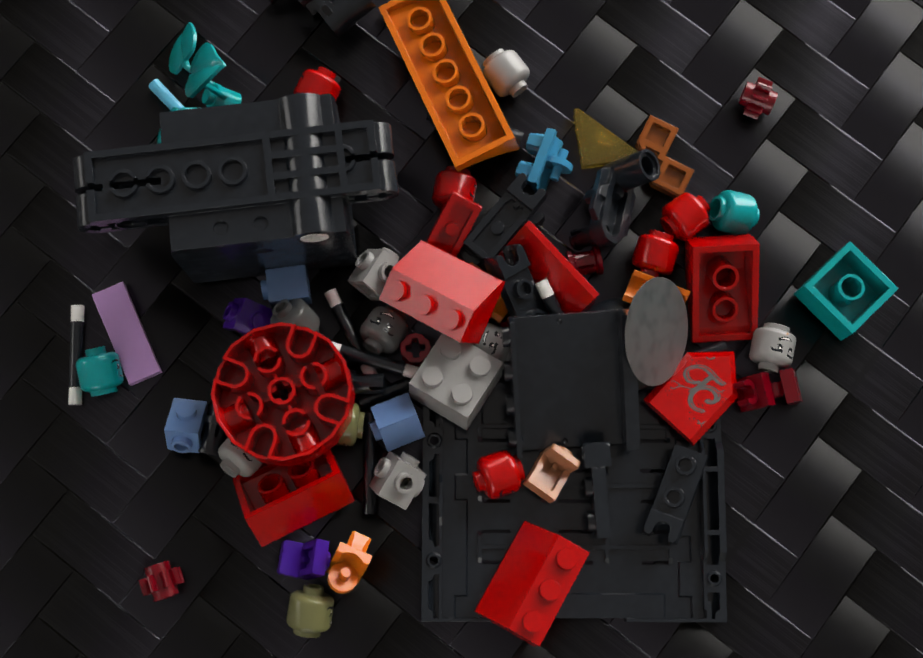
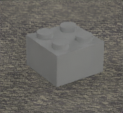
M442 333L409 382V396L467 431L502 377L503 362L471 343H460Z

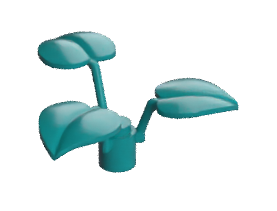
M188 22L183 33L178 37L169 57L170 72L177 75L184 68L191 73L186 83L185 95L193 98L204 88L202 103L206 104V107L241 104L242 96L240 93L212 81L227 66L219 57L212 44L204 43L195 54L190 65L189 58L195 51L197 34L195 26ZM173 107L170 111H178L179 109ZM183 107V108H181L180 110L196 109V108H193V107ZM160 129L158 132L157 144L161 143Z

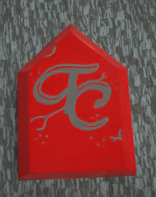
M734 351L687 352L681 359L673 376L665 383L655 386L643 399L650 408L692 446L698 442L738 398L737 389H734L733 386L737 382Z

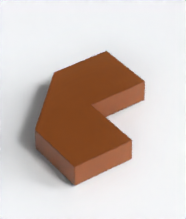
M650 115L635 147L637 152L643 149L651 150L659 161V178L650 182V187L675 199L684 193L695 170L666 156L679 128Z

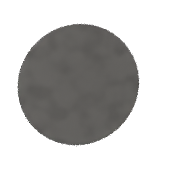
M664 277L652 278L640 287L629 307L625 325V349L632 372L643 384L658 386L673 376L683 358L688 336V317L683 296L678 287L671 280Z

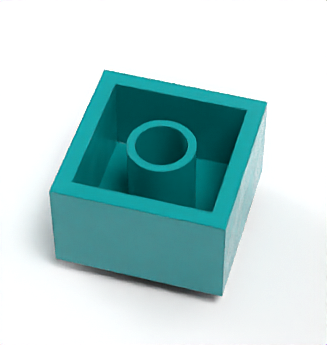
M849 241L813 274L794 295L841 341L852 335L899 288Z

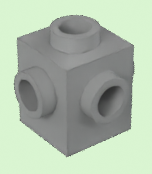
M385 247L382 249H367L357 258L355 262L356 268L347 281L370 300L381 301L379 297L391 269L399 262V256Z
M389 451L387 456L381 458L374 469L375 476L370 482L369 487L378 496L406 510L413 497L418 496L422 491L427 474L418 467L420 461L406 452H402L398 456Z

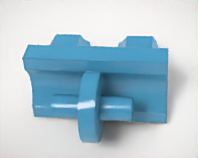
M547 128L545 134H529L526 150L529 154L537 156L534 163L521 160L515 171L516 177L521 173L526 174L527 185H530L535 193L539 189L546 190L550 180L558 182L561 173L570 174L573 169V164L566 160L569 151L562 148L563 141L556 137L557 131L555 129Z

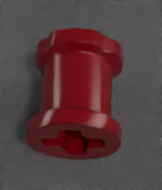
M592 246V249L589 251L573 254L571 251L565 252V258L581 275L591 273L603 275V260L598 246Z
M419 333L407 335L401 342L400 347L403 361L418 367L421 366L431 349L429 340ZM412 344H419L420 349H425V351H420L417 358L413 357L412 352H406L412 349Z

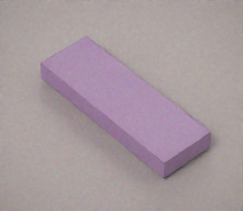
M120 282L92 294L113 348L119 355L121 367L129 385L133 386L163 373L125 283Z

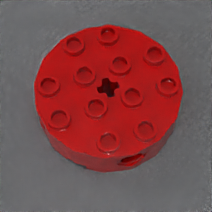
M278 322L252 329L229 346L222 357L223 361L217 368L216 377L213 379L211 399L217 423L238 449L261 463L289 467L316 460L338 443L352 419L356 394L347 362L329 338L308 327ZM286 389L289 392V398L283 401L280 398V391Z

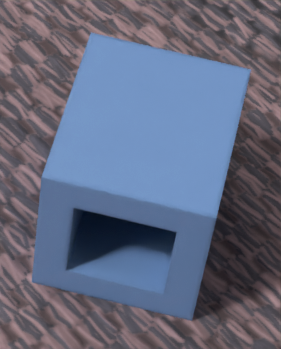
M306 265L265 270L266 280H261L263 300L269 299L272 308L283 299L289 301L301 298L307 304H312L309 274Z
M408 392L370 407L375 419L369 422L376 442L383 439L388 452L426 437Z

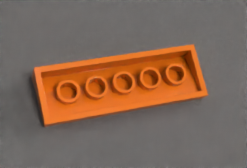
M391 0L379 6L378 8L456 170L461 171L486 159L519 150L516 139L447 1Z

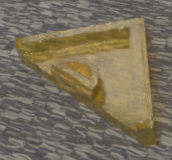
M579 108L573 110L582 169L601 167L638 152Z

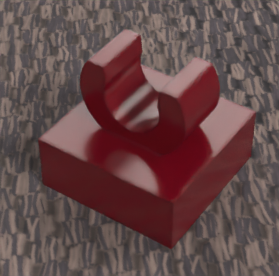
M793 368L780 370L781 381L771 383L774 398L785 396L788 405L802 403L803 400L795 370Z
M761 372L739 378L733 384L734 389H737L738 392L737 403L740 406L741 412H749L776 405L769 372Z

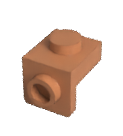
M552 444L539 454L523 485L548 503H552L558 497L570 473L578 469L581 462L573 456L569 449Z

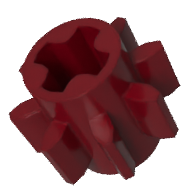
M758 77L755 84L747 81L738 102L739 105L745 106L743 115L758 120L761 113L765 115L770 114L778 96L777 92L772 91V81Z
M168 560L144 568L146 578L138 580L143 596L152 594L154 602H158L180 594L177 585L185 582L180 567L171 568L170 561Z

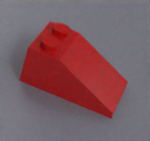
M751 234L702 236L685 240L686 288L691 291L688 297V311L692 343L752 340L753 333L758 328L760 243Z

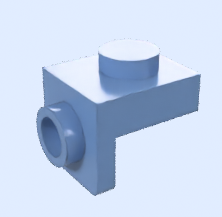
M173 399L164 428L166 444L169 450H174L178 453H199L204 418L208 412L207 401Z

